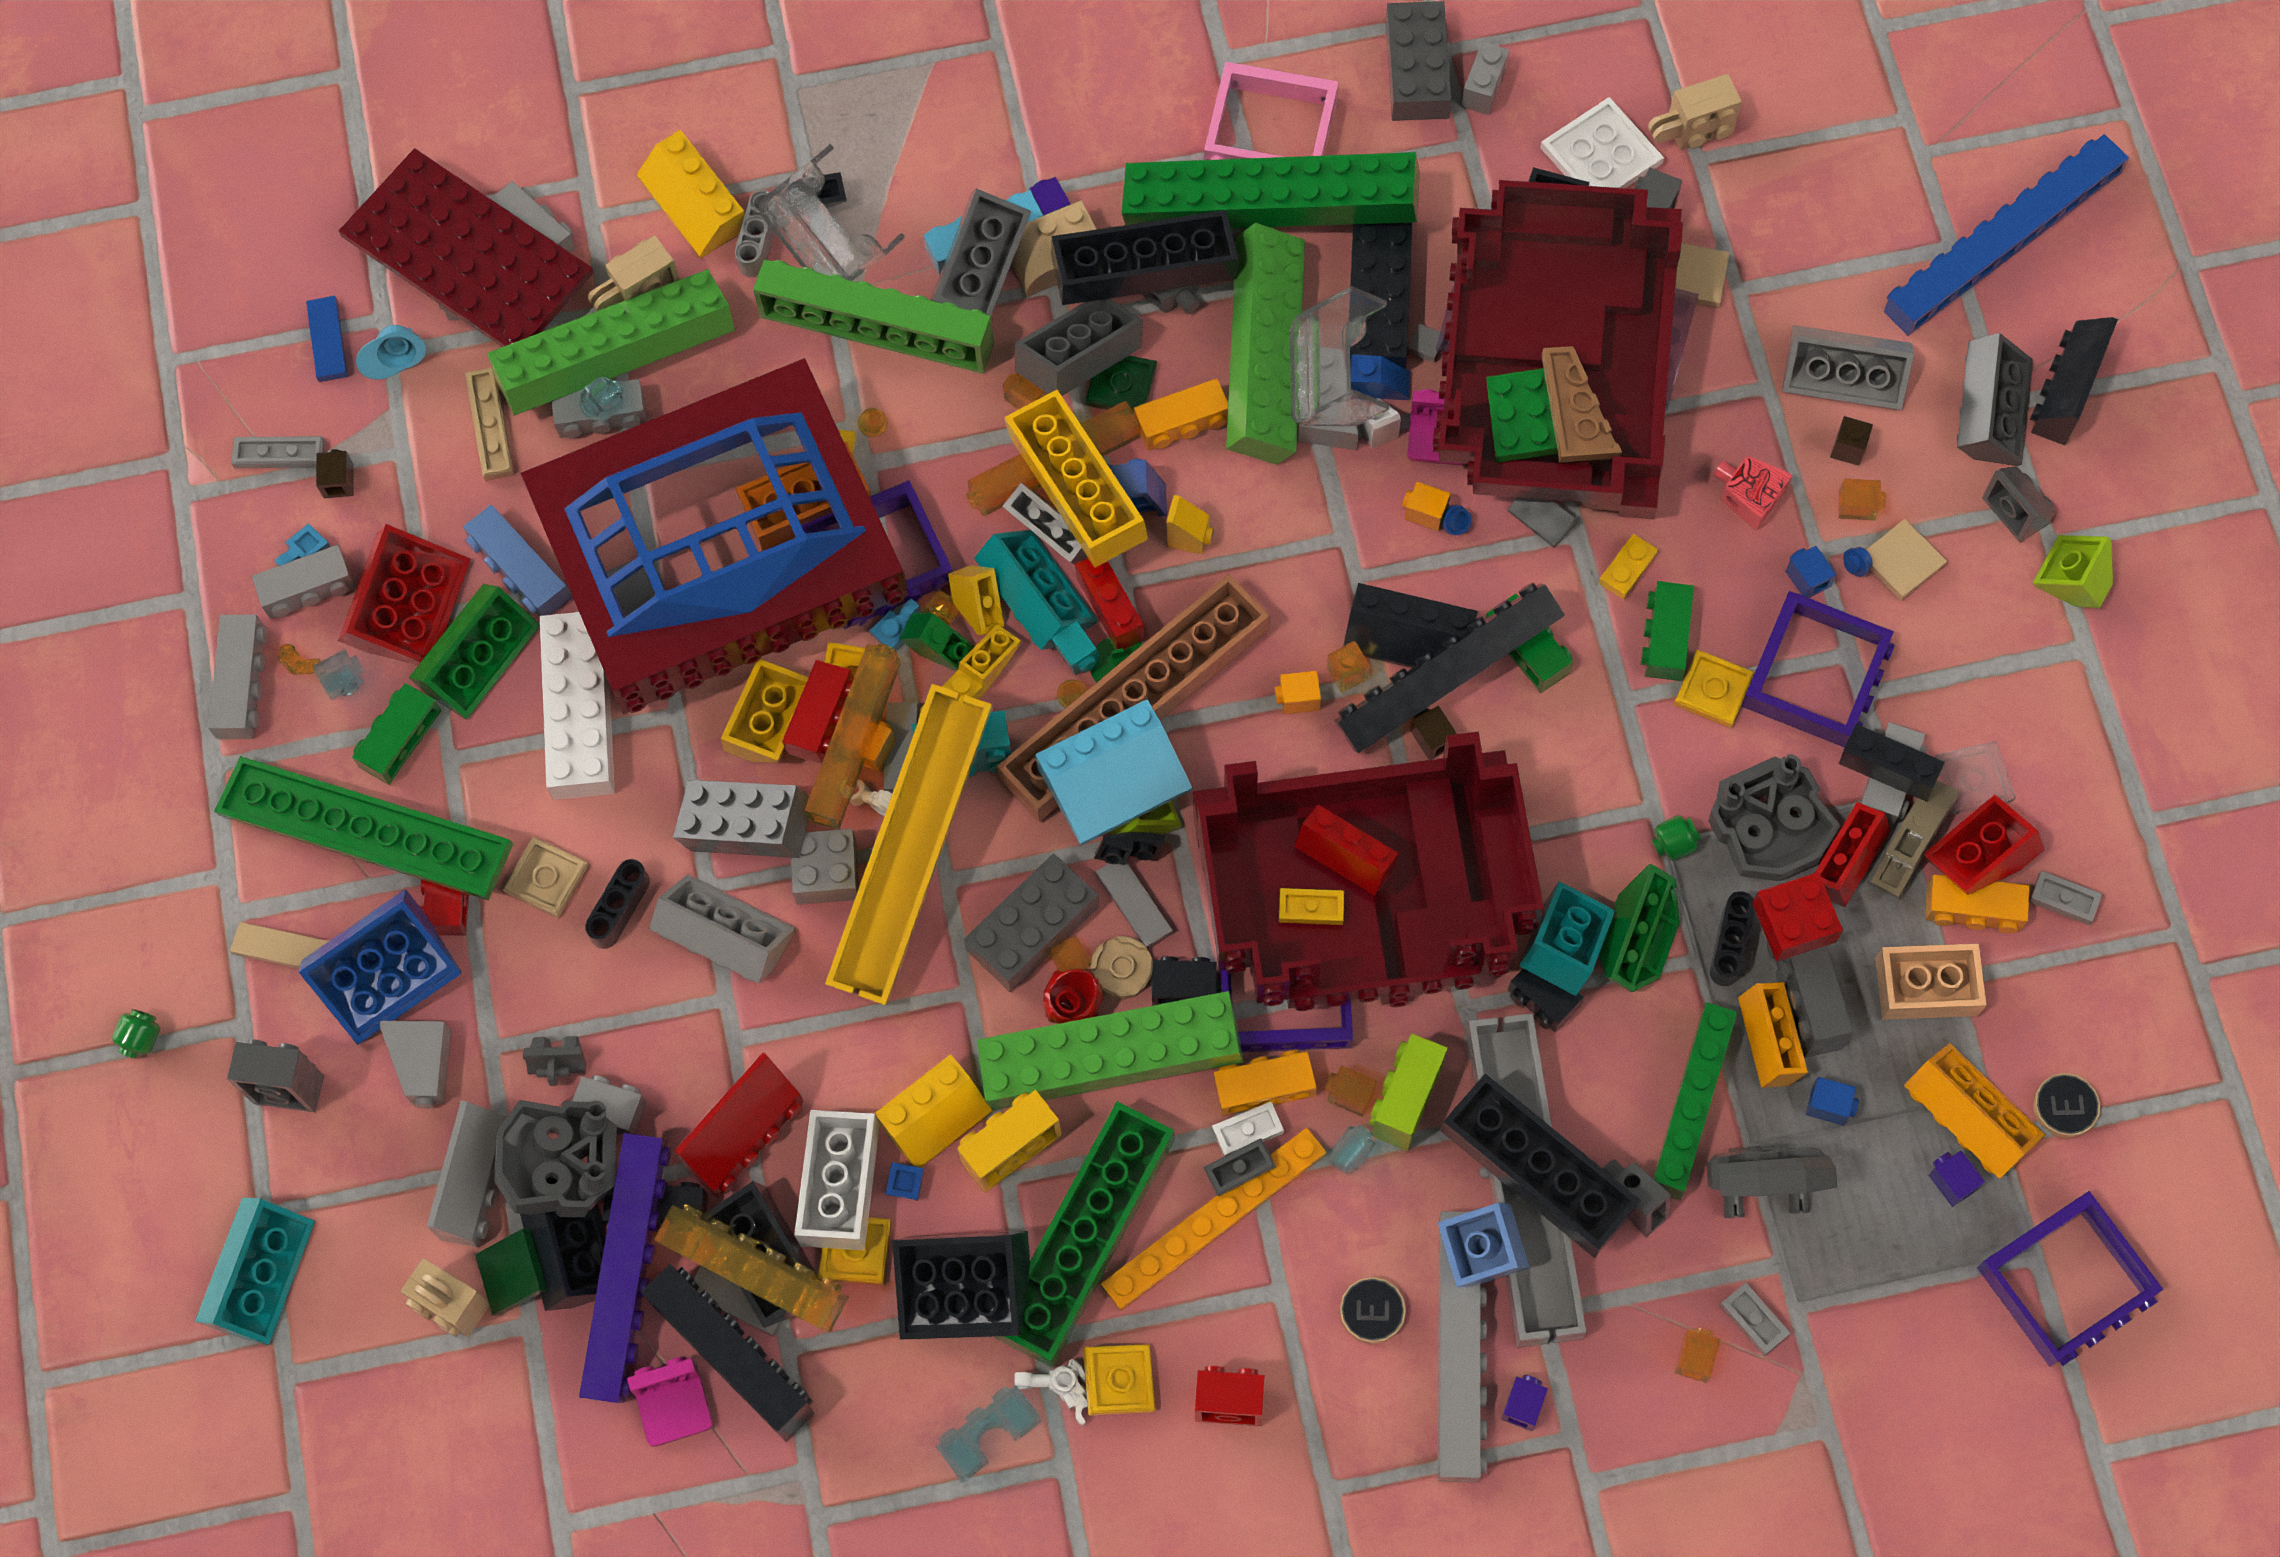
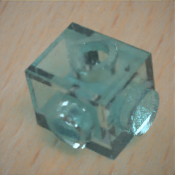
M346 649L313 666L316 676L330 700L341 695H351L360 688L359 685L364 683L360 673L365 671L357 656L350 657Z

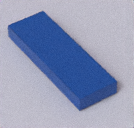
M336 296L306 301L318 382L348 377Z

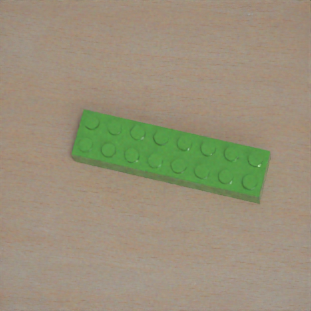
M1254 223L1236 237V251L1239 260L1237 279H1234L1226 449L1277 465L1296 453L1305 240Z
M764 259L753 288L760 318L982 374L985 372L994 346L991 316L981 310L973 309L970 311L958 308L955 304L949 302L938 303L930 301L921 295L910 296L902 294L893 288L882 289L874 287L865 281L854 282L846 280L837 274L826 275L818 273L809 267H793L781 260L773 262Z
M707 269L488 352L487 355L495 379L515 416L733 332L735 327L729 304Z
M1229 991L977 1040L985 1101L992 1110L1013 1107L1012 1102L1024 1092L1030 1094L1034 1090L1045 1101L1244 1063L1234 1001Z

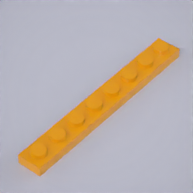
M1306 1127L1270 1155L1276 1168L1219 1197L1215 1196L1101 1283V1287L1120 1312L1324 1158L1327 1152Z

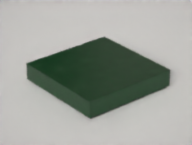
M1129 355L1091 378L1085 400L1086 406L1134 415V407L1148 402L1157 368V361Z
M521 1229L475 1254L492 1315H501L547 1290L530 1229Z

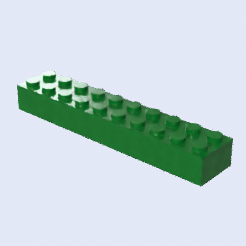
M1416 152L1126 163L1121 214L1125 225L1226 210L1231 228H1249L1254 223L1267 227L1417 222L1420 169Z

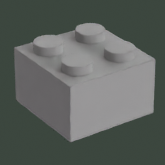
M853 829L805 832L799 858H791L792 892L797 905L855 900L859 889L857 843Z

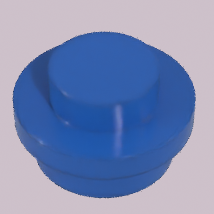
M1449 506L1445 510L1442 519L1445 531L1450 535H1461L1466 532L1471 525L1470 513L1463 506Z
M1856 547L1849 548L1844 552V566L1849 573L1862 577L1869 572V568L1872 566V558L1866 549Z

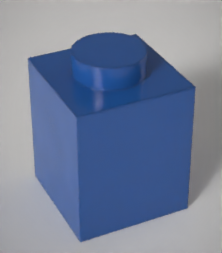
M1816 545L1808 550L1805 548L1799 549L1790 556L1785 572L1802 596L1811 598L1832 586L1836 573Z
M1817 1077L1812 1085L1806 1115L1844 1126L1849 1116L1855 1117L1859 1099L1854 1098L1856 1087Z

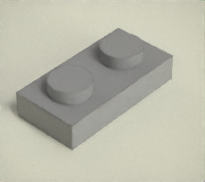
M2041 870L2029 902L2090 925L2093 922L2102 894Z
M1746 1282L1719 1305L1763 1356L1767 1355L1791 1334Z

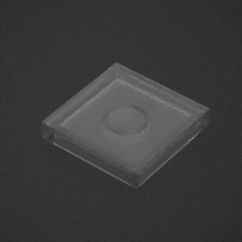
M1997 741L1940 753L1935 756V758L1945 762L1940 772L1942 782L1960 791L1951 808L1953 815L1978 809L1994 794L2005 803L2015 800L2016 796Z

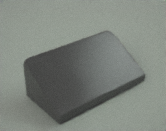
M1516 498L1508 508L1509 513L1553 548L1573 528L1575 518L1553 500Z
M1262 1138L1203 1168L1219 1197L1276 1168Z

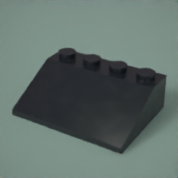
M1028 1231L909 1236L892 1240L900 1340L1021 1335L1030 1270Z

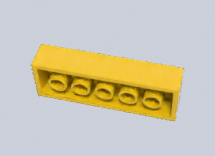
M1058 390L1004 417L1011 440L1094 568L1148 540L1144 519Z

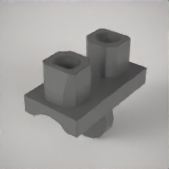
M566 1036L563 1038L561 1047H551L550 1039L546 1037H534L530 1048H524L523 1059L526 1061L528 1074H536L537 1077H548L549 1086H557L559 1077H569L570 1073H585L586 1062L579 1037Z

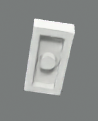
M1272 1102L1212 1125V1131L1223 1156L1260 1138L1265 1142L1284 1134V1129Z

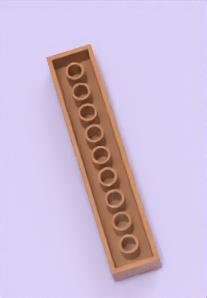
M1228 573L997 765L999 780L1040 822L1055 810L1058 804L1038 770L1035 754L1147 699L1161 721L1264 635L1270 627V615Z

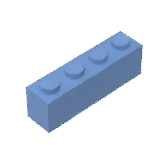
M492 504L463 526L468 536L465 539L468 546L476 554L479 551L482 552L486 557L483 561L494 574L499 571L504 576L502 580L504 585L512 594L518 592L524 598L521 600V603L531 615L535 612L539 616L551 615L572 598L562 580Z

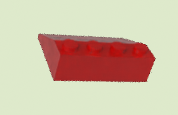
M385 524L376 534L338 641L367 653L419 665L446 630L471 558Z
M763 1052L675 1149V1153L688 1173L718 1198L722 1193L727 1194L738 1181L736 1177L744 1168L748 1170L756 1163L759 1158L758 1152L766 1144L771 1145L778 1138L782 1125L787 1120L792 1121L802 1110L801 1104L804 1102L801 1094Z

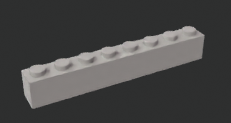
M1441 1211L1439 1222L1468 1212ZM1440 1229L1438 1482L1478 1483L1481 1474H1486L1487 1455L1486 1453H1480V1440H1486L1487 1422L1486 1420H1480V1406L1486 1407L1487 1402L1486 1386H1480V1373H1486L1487 1368L1486 1353H1480V1340H1486L1487 1334L1486 1320H1480V1307H1486L1487 1292L1486 1287H1480V1284L1470 1288L1456 1287Z

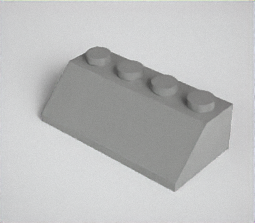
M1793 325L1787 350L1782 392L1902 410L1914 357L1912 343Z
M688 874L658 898L649 928L660 934L664 939L672 940L686 947L690 952L700 954L714 961L718 966L726 967L741 974L743 978L760 983L773 971L796 930L795 927Z
M461 1101L427 1227L441 1241L479 1248L480 1240L485 1239L489 1228V1221L486 1220L489 1207H494L497 1198V1189H495L494 1182L496 1135L498 1128L507 1117L467 1101Z

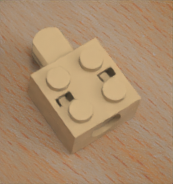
M1725 74L1674 91L1669 113L1654 117L1649 122L1648 128L1656 143L1675 139L1680 150L1689 147L1697 148L1705 142L1714 139L1722 140L1734 133L1742 101L1729 74Z
M655 235L648 240H642L633 249L623 255L615 256L610 263L605 265L610 279L591 290L588 300L596 311L678 281L680 279L674 260Z
M422 1258L400 1291L408 1298L405 1304L411 1307L414 1312L427 1320L434 1316L432 1321L454 1337H457L460 1332L469 1338L489 1308V1302L476 1290Z

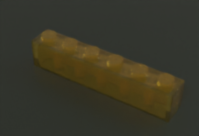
M685 1204L683 1209L672 1205L654 1241L819 1329L828 1332L832 1331L849 1298L848 1295L840 1292L842 1285L827 1277H824L822 1282L813 1278L814 1270L796 1262L794 1267L785 1263L786 1256L772 1248H768L767 1252L756 1247L758 1244L757 1240L743 1233H740L739 1237L728 1233L731 1227L713 1218L711 1223L701 1219L703 1212L688 1204Z

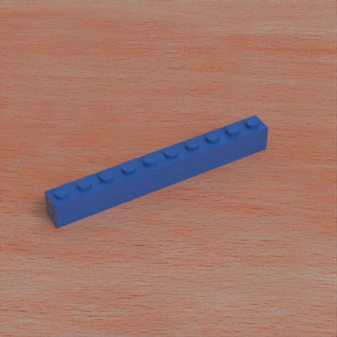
M2105 134L2096 141L2093 139L2089 140L2075 157L2069 155L2061 162L2058 167L2059 169L2053 173L2051 171L2045 173L2037 182L2038 185L2032 189L2029 187L2024 189L2013 204L2003 205L1996 212L1992 220L1989 222L1987 220L1982 221L1974 229L1971 236L1968 238L1965 236L1961 237L1952 246L1950 252L1946 255L1940 253L1930 263L1929 268L1925 271L1922 269L1916 271L1910 277L1909 283L1904 287H1895L1887 296L1888 302L1884 313L1909 336L2121 174L2129 157Z

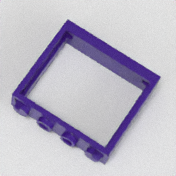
M909 480L870 496L871 502L879 518L910 506L939 567L906 580L909 596L904 597L900 603L880 607L867 617L851 619L842 626L843 629L856 624L861 626L868 619L877 615L884 616L890 610L893 611L911 598L917 602L924 595L933 591H943L942 587L950 584L948 574L952 573L953 569ZM833 512L802 525L805 533L840 529Z
M1789 591L1741 707L1845 748L1855 725L1863 726V723L1858 720L1861 712L1867 714L1874 696L1869 695L1872 686L1878 688L1885 670L1879 667L1882 660L1889 661L1895 644L1891 643L1890 640L1894 631ZM1793 612L1878 645L1846 725L1761 692Z
M1226 970L1221 971L1222 992L1229 991L1232 997L1231 973H1227ZM1351 1000L1340 1006L1341 1028L1239 1032L1242 1053L1352 1048Z
M2090 1191L1984 1260L1977 1267L2049 1367L2058 1361L2062 1366L2079 1356L2076 1351L2077 1348L2083 1344L2091 1348L2105 1338L2102 1331L2111 1325L2115 1331L2132 1320L2129 1313L2137 1308L2143 1313L2158 1302L2154 1296L2164 1290ZM2082 1214L2139 1290L2140 1294L2056 1349L1998 1269Z

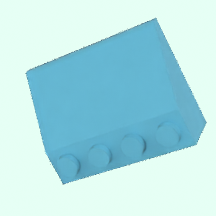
M1148 699L1035 754L1038 770L1080 846L1193 790L1174 748Z

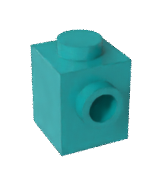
M1077 621L1051 638L1055 649L1075 676L1081 672L1086 673L1096 666L1097 661L1100 660L1097 648Z

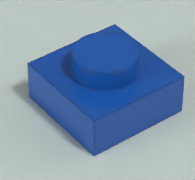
M892 1162L885 1194L918 1201L924 1168Z

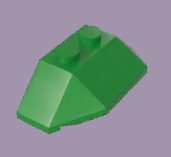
M1648 864L1618 894L1613 907L1615 913L1599 953L1606 977L1629 992H1635L1639 988L1660 978L1680 923L1678 900L1674 890L1676 888V880L1653 864Z

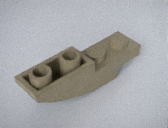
M1937 780L1927 802L1917 798L1887 848L1886 855L1870 881L1871 885L1898 899L1900 898L1923 854L1930 847L1955 803L1960 791Z

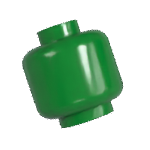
M1676 815L1656 826L1655 834L1657 838L1653 839L1652 842L1660 857L1666 854L1671 861H1677L1695 852L1698 849L1697 841L1701 840L1690 817L1685 819L1681 815Z
M131 1009L130 1013L121 1014L112 1034V1041L120 1047L118 1052L131 1058H137L138 1053H150L160 1032V1027L155 1022L156 1017L136 1009Z

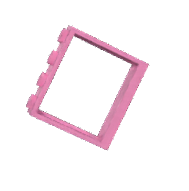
M1225 62L1204 148V160L1284 157L1216 144L1230 88L1324 105L1313 156H1324L1338 97V81Z

